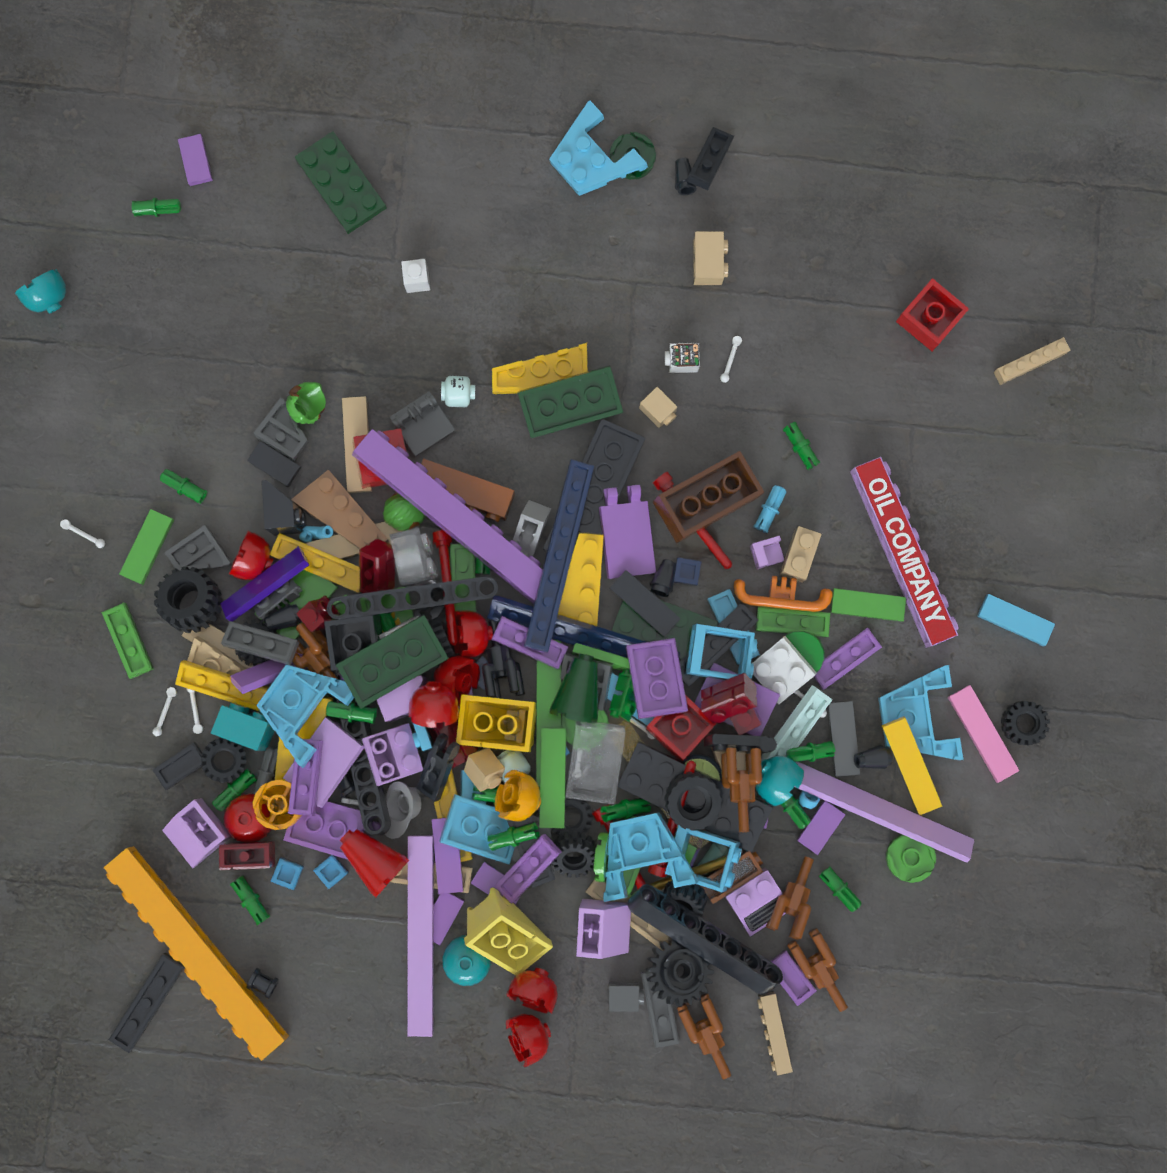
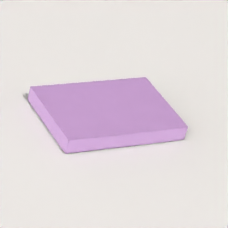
M327 717L324 718L310 738L311 740L323 741L316 805L323 808L364 749V745ZM293 764L283 777L287 782H292Z

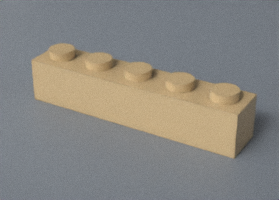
M1063 337L996 369L994 374L999 384L1002 385L1067 354L1070 348Z
M774 991L766 995L759 994L757 1003L759 1009H762L763 1015L760 1016L762 1024L766 1026L764 1035L765 1039L769 1040L770 1046H767L768 1053L773 1058L771 1062L772 1071H775L777 1075L791 1073L793 1071L776 994Z

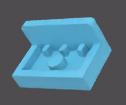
M413 723L416 733H413L412 737L416 748L421 747L422 751L432 749L433 745L427 728Z

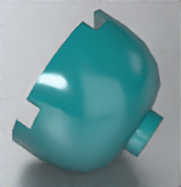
M53 269L31 280L32 282L28 285V288L23 285L15 292L20 302L29 310L39 313L47 310L51 314L62 307L60 302L65 298L67 290L62 276L57 269Z
M778 755L761 761L762 782L756 784L755 788L765 802L772 806L780 805L793 796L790 791L794 786L800 787L804 778V770L789 757Z
M461 935L453 939L446 947L442 957L443 969L453 983L461 986H473L487 976L492 963L491 960L467 947L464 941V937L467 935Z

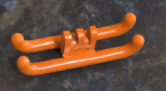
M772 576L769 597L749 595L745 591V582L743 580L737 579L734 582V593L737 599L742 603L754 606L818 612L827 608L831 603L833 595L830 589L825 588L821 590L820 596L816 601L795 600L796 578H791L790 587H786L787 577H781L780 586H776L777 576Z

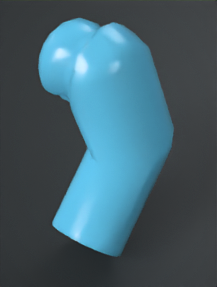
M306 526L302 529L299 538L305 543L311 542L312 538H330L333 535V529L330 526Z

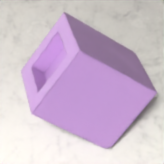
M780 536L753 543L750 546L756 569L784 561L779 544L781 541Z

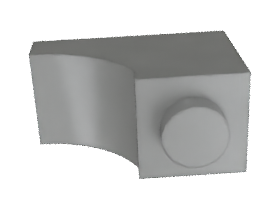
M530 500L521 513L513 541L522 547L521 552L524 555L534 557L551 508Z

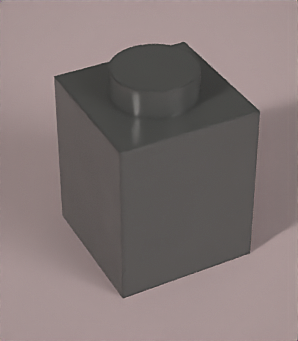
M609 982V1011L639 1012V1005H644V989H639V983Z

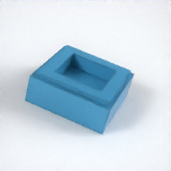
M335 855L328 857L313 870L328 889L349 873Z
M279 858L271 882L295 890L304 866L284 858Z

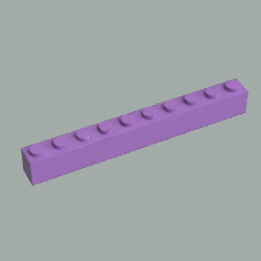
M372 429L353 451L352 456L534 604L542 573L541 563L531 555L529 557L521 552L522 547L515 541H507L502 536L504 533L493 524L490 527L484 522L485 517L475 509L471 511L464 505L466 501L456 493L454 495L450 494L446 490L447 486L440 479L435 478L433 480L426 474L428 470L418 462L414 464L407 458L409 455L399 446L393 447L389 443L390 439L383 432L378 430L376 433Z

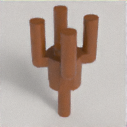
M304 623L299 624L296 630L309 647L305 649L298 640L299 645L292 663L297 668L304 669L307 667L311 672L338 679L333 671H331L327 638L320 630L311 633Z
M727 748L726 753L721 754L722 786L726 789L730 788V802L738 803L739 832H749L748 803L755 802L756 784L762 782L761 749L753 748L751 749V754H745L746 770H737L736 748Z
M804 856L796 882H787L784 894L778 897L766 928L773 931L778 930L784 912L795 917L789 937L796 940L802 938L811 912V906L807 904L811 890L806 888L805 884L814 859Z
M815 928L809 932V935L820 953H816L807 959L796 940L790 942L787 946L805 977L812 979L818 989L826 987L839 1012H842L848 1006L835 985V981L839 979V975L834 968L836 959L821 932Z
M705 993L701 995L700 1001L708 1018L694 1023L686 1004H683L682 1007H677L678 1014L691 1042L694 1044L698 1043L703 1055H712L722 1079H727L731 1076V1073L720 1051L725 1046V1041L721 1035L723 1025L709 994Z

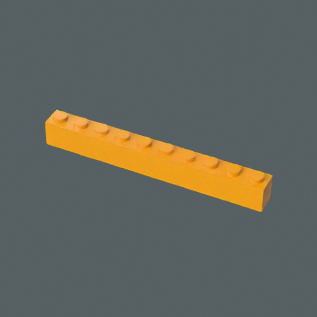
M134 846L126 848L104 867L109 881L121 888L123 898L129 904H134L138 909L137 914L140 919L145 923H149L154 929V936L160 942L164 941L170 948L168 951L171 957L176 961H180L185 967L184 972L191 980H196L201 986L200 991L202 995L214 1002L217 1006V1013L223 1019H228L232 1024L231 1028L234 1034L246 1041L248 1044L247 1048L252 1056L255 1058L259 1057L262 1061L289 1037L251 989L246 988V982Z

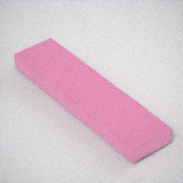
M971 685L948 696L950 703L996 783L1019 771L1017 765Z

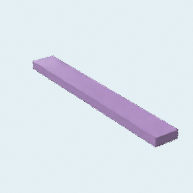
M796 762L804 770V778L798 789L966 863L971 859L974 839L800 762Z
M409 835L407 1036L432 1037L433 835Z

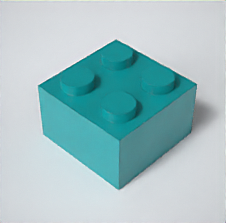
M230 703V706H221L211 734L256 751H266L275 731L261 712L254 711L252 714L249 713L250 708Z

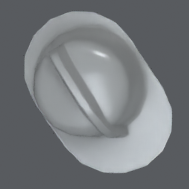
M400 781L393 782L389 786L386 803L391 826L385 834L386 837L395 839L402 836L410 820L420 813L422 803L419 796L420 791L417 787H407L405 783Z

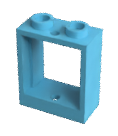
M702 624L692 625L686 674L722 680L737 676L736 674L701 669L705 634L743 640L738 675L746 673L749 678H752L754 664L751 663V658L757 649V639H754L755 633Z
M678 825L675 840L684 856L691 835L730 847L720 882L701 875H695L698 879V883H696L698 885L719 892L727 891V887L731 888L735 878V873H732L734 863L738 864L742 849L739 848L740 842L700 829L691 831ZM668 863L665 874L671 876L670 866Z

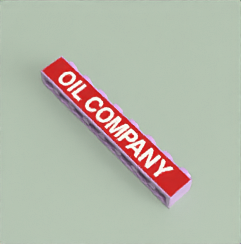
M879 457L854 467L850 473L902 594L906 597V603L925 647H931L958 636L956 631L958 630L957 622L948 613V601L938 590V578L928 567V555L925 550H921L918 544L920 540L918 532L909 523L910 514L906 506H902L899 500L900 491L895 483L892 484L889 477L891 471L887 462H883L882 458Z

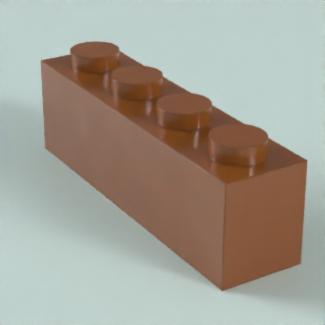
M426 459L422 460L421 464L428 470L426 474L433 480L435 478L440 479L447 486L446 490L450 494L454 495L456 493L466 501L464 505L471 511L475 509L486 514L485 518L495 522H499L500 519L506 521L515 496L514 490Z

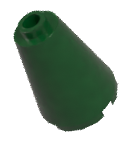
M579 653V658L573 657L550 706V714L558 716V713L564 714L563 716L566 719L597 723L598 662L593 661L594 656Z

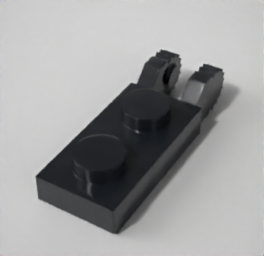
M441 733L436 738L433 748L429 751L417 785V789L434 802L441 799L454 763L453 759L457 756L460 745L454 741L447 747L445 753L442 752L448 741V736L445 733Z
M712 734L704 738V747H713V751L725 752L727 748H736V752L747 753L751 752L753 748H759L761 753L764 754L776 750L775 748H777L778 744L773 737Z

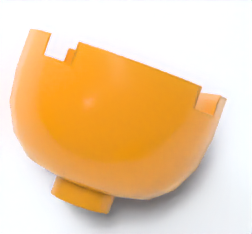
M511 770L504 776L510 779L504 785L500 784L497 789L495 811L500 812L498 815L500 818L510 821H523L533 815L540 807V789L538 783L530 775L518 770Z
M284 780L270 781L262 785L255 793L253 808L256 818L266 828L274 830L287 829L294 825L302 816L288 814L291 782ZM262 804L267 805L270 817L266 818L262 813Z

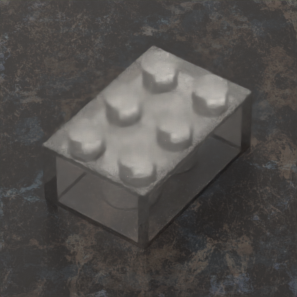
M419 528L389 534L400 583L405 588L435 584V578L439 577L437 564L430 556L434 554V549L429 536L427 537L426 533L423 534Z
M576 721L565 798L615 805L626 733L625 726L601 722L586 723Z

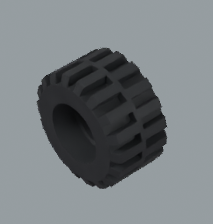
M187 566L181 567V571L177 568L173 569L171 575L166 574L163 576L165 578L163 582L159 581L157 585L159 590L154 592V596L157 598L154 600V606L158 608L156 610L157 613L180 632L183 630L185 633H191L193 630L197 633L201 632V627L207 629L210 627L208 623L217 620L215 615L217 613L220 614L222 610L219 607L220 603L223 602V599L220 597L222 592L205 572L199 571L195 567L189 569ZM191 591H198L196 601L190 607L180 609L182 598Z

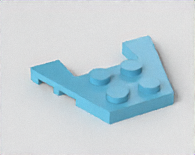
M591 101L587 102L549 159L551 165L579 196L603 187L609 181L619 177L623 179L629 173L637 170L643 171L648 168L645 160L634 148L616 163H613L587 134V132L604 120L603 114Z
M285 665L258 702L257 707L295 758L296 763L304 768L317 749L297 735L299 730L326 693H330L347 706L354 699V696L345 681Z
M949 665L942 666L879 697L878 701L882 725L905 716L920 753L963 760L960 738L935 741L927 695L928 690L952 687ZM883 730L885 746L890 747Z
M660 813L610 823L607 852L609 858L608 869L605 874L607 880L606 891L603 896L604 902L628 897L623 871L663 862L669 863L674 888L698 883L695 873Z

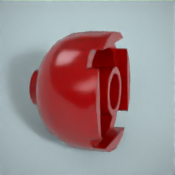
M247 531L229 574L238 579L253 580L271 567L273 559L269 558L271 550L269 543L262 536Z
M470 610L455 611L458 643L453 645L455 653H460L459 656L467 658L479 656L487 648L488 640H492V627L487 626L485 618L480 613Z
M455 656L440 664L434 672V681L440 682L441 685L451 689L455 693L458 706L460 707L461 695H469L471 687L477 689L480 670L479 665L473 662L475 660Z
M428 682L412 694L409 701V717H411V721L414 724L423 727L434 728L437 727V723L445 722V726L451 725L459 718L457 697L451 689L441 685L440 682Z
M253 793L241 795L232 800L224 814V824L229 835L237 841L245 843L260 841L272 830L258 822L253 808L255 797ZM262 804V813L266 818L270 817L267 805Z
M535 968L534 971L526 970L516 975L506 995L514 1002L519 998L523 1002L522 1006L545 1014L549 1011L552 1014L557 1002L558 992L554 981L548 977L549 972L541 968Z
M525 1013L506 1020V1029L511 1028L512 1036H508V1039L519 1063L525 1061L523 1064L525 1068L541 1060L547 1053L549 1047L548 1038L551 1037L547 1023L542 1024L536 1016Z

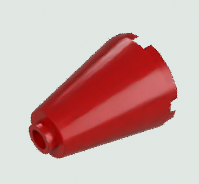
M358 829L354 832L349 830L340 839L343 843L340 849L375 898L409 861L406 856Z

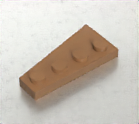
M329 470L291 499L294 504L325 525L330 526L334 532H337L358 549L369 545L375 539L389 543L386 536Z

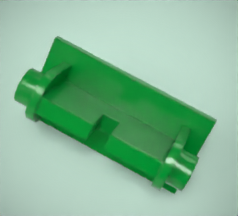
M623 669V672L619 673L615 690L621 691L622 695L613 694L609 711H611V717L619 718L620 716L627 722H630L631 716L636 710L630 670Z

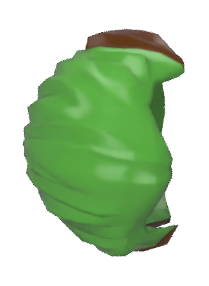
M304 382L294 386L289 391L290 395L286 401L289 415L296 423L314 424L316 420L321 418L326 405L321 384Z
M399 493L393 494L385 502L383 519L386 524L396 530L410 531L412 528L420 526L425 518L421 511Z

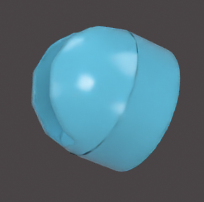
M803 790L799 796L800 805L807 809L814 808L820 801L819 797Z

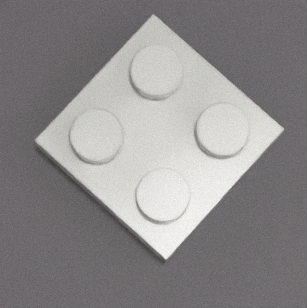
M786 636L752 662L754 664L753 675L764 687L780 694L777 700L778 704L817 674Z

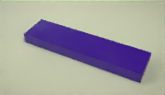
M298 546L220 603L226 619L233 622L308 567L309 563L303 550Z

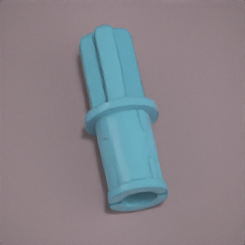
M776 485L773 486L766 503L761 505L763 509L753 526L754 528L768 533L775 515L779 514L778 509L786 494L784 488Z

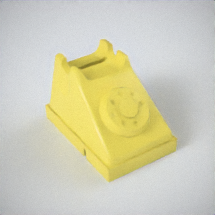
M493 887L490 888L488 897L474 909L471 907L467 908V936L464 937L465 945L514 975L525 971L553 948L552 941L514 903L511 904Z

